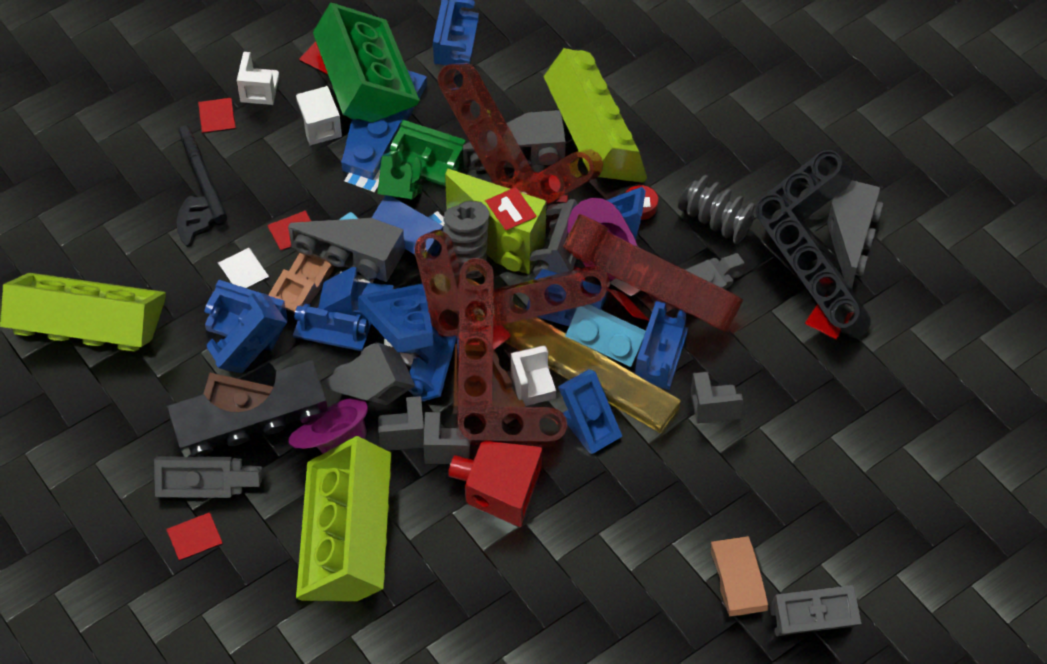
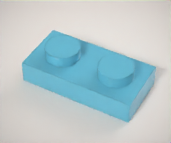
M581 301L565 337L631 367L641 347L646 331Z

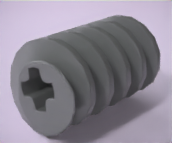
M704 175L699 181H692L681 194L678 201V209L681 211L687 209L689 216L692 218L698 217L699 222L704 225L710 223L712 230L715 232L721 230L722 236L727 239L733 237V242L739 244L752 226L755 204L751 202L745 209L741 208L744 199L742 196H738L731 202L732 190L728 188L721 195L718 194L721 184L715 182L708 188L709 176Z
M466 201L449 208L444 213L442 264L450 273L464 278H478L486 271L489 211L482 202Z

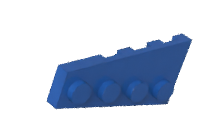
M408 71L420 99L427 86V76ZM415 106L373 123L361 119H352L341 162L342 171L374 180L381 167L382 155L390 152V146L401 127L402 121L408 120Z

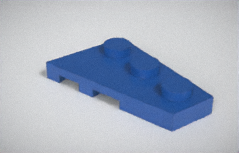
M425 283L358 296V309L398 353H415L420 348L433 346V330L430 313L428 312Z

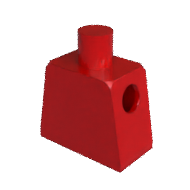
M483 441L480 443L474 460L454 455L449 468V477L466 481L465 494L466 502L469 505L521 527L542 468V448Z

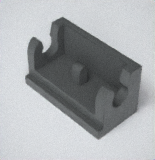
M570 199L567 203L553 204L547 208L546 215H560L559 218L552 220L549 224L551 230L544 249L535 250L530 255V261L540 260L533 270L535 276L542 269L562 275L572 274L578 253L570 240L567 225L572 209L578 205L575 199Z
M854 585L777 594L769 605L771 615H776V636L861 625Z

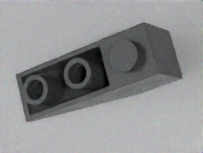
M560 110L525 113L463 145L464 171L565 163V135Z
M853 180L846 189L833 198L827 222L844 280L850 288L853 286L855 275L863 276L868 256L862 255L863 248L871 249L876 229L870 228L871 221L878 223L883 203L877 201L880 187Z
M373 218L293 222L288 226L291 247L299 253L319 257L337 267L344 266L349 269L357 267V272L367 278H377L387 282L405 252L404 229Z

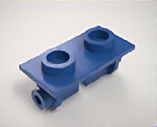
M305 303L304 306H297L294 317L298 322L293 337L362 351L372 323L368 319H363L360 314L353 316L338 312L334 313L310 307V304Z
M433 326V346L420 348L419 351L415 352L422 359L419 357L413 359L409 373L415 386L408 391L413 394V397L421 396L422 402L441 397L457 337L455 334L442 337L438 334L439 330Z

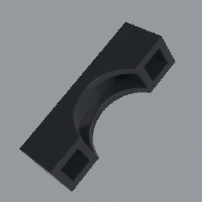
M313 359L276 371L275 384L270 395L259 406L248 411H225L212 404L204 394L167 406L179 447L185 457L190 455L192 457H204L211 454L215 447L227 443L228 446L241 445L249 441L252 435L264 432L266 435L275 434L284 430L286 424L298 420L301 423L312 422L322 417L323 412L328 411L327 402Z

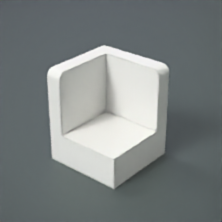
M243 52L237 77L240 102L273 105L279 81V72L277 70L254 69L251 52Z
M328 86L296 95L297 103L304 118L306 137L310 146L342 137L340 115Z
M540 346L511 353V379L518 400H523L525 406L556 399V389L548 369L547 347Z

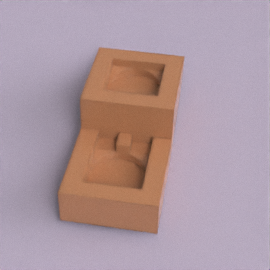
M299 253L290 270L283 269L269 296L284 300L286 310L295 314L297 306L311 303L336 266L319 257Z
M749 536L711 542V555L720 577V592L729 617L768 611V602L761 573Z

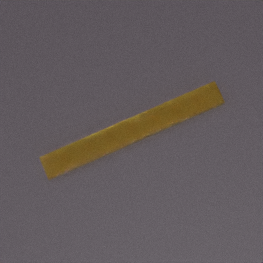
M442 263L425 282L426 296L472 323H475L490 310L511 335L505 342L519 351L546 346L548 350V368L570 380L588 369L595 371L608 403L661 433L680 408L681 400L595 350L565 337L566 334L534 315L525 313L524 309L474 280L450 273L443 267Z

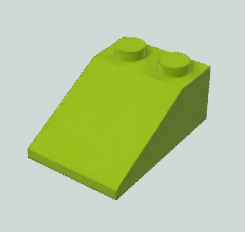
M447 169L445 173L447 210L466 201L482 202L489 211L487 255L497 264L504 266L508 270L520 271L530 275L536 261L529 260L530 255L535 250L543 249L545 245L546 201L521 193L537 217L505 230L485 200L510 189Z

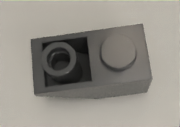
M380 343L365 347L359 357L350 363L337 367L333 371V375L322 382L325 389L388 405L415 386L400 352L398 353L394 347Z

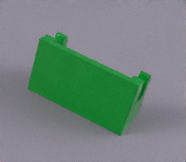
M403 120L399 131L392 141L390 150L402 151V165L409 162L412 169H414V159L419 157L422 164L420 178L446 186L445 173L447 169L461 172L463 169V145L466 144V140Z
M392 150L382 155L377 194L413 199L420 194L423 185H419L422 169L419 157L414 159V169H412L409 162L402 165V151Z

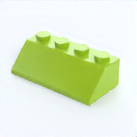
M563 48L543 77L590 176L644 183L647 175L640 152L620 114L618 106L615 104L607 88L606 82L598 70L595 59L589 52Z
M27 273L3 284L0 327L11 328L13 333L17 335L29 336L39 332L48 334L47 338L51 340L65 341L73 337L83 339L82 343L86 345L101 346L108 342L118 344L117 348L121 350L137 351L153 339L165 302L166 292Z
M355 436L307 462L296 592L297 599L302 601H359L383 590L391 452L359 436Z

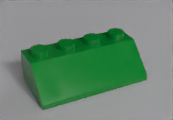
M330 2L314 29L313 35L343 115L353 120L361 119L373 123L417 106L420 101L387 20Z

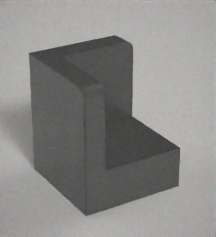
M708 372L693 373L690 393L697 424L741 418L744 402L742 394H736L734 385L711 387Z
M421 396L406 398L407 413L381 415L378 417L381 448L387 451L424 448Z
M425 412L423 444L425 464H451L454 455L470 459V429L441 428L440 413Z

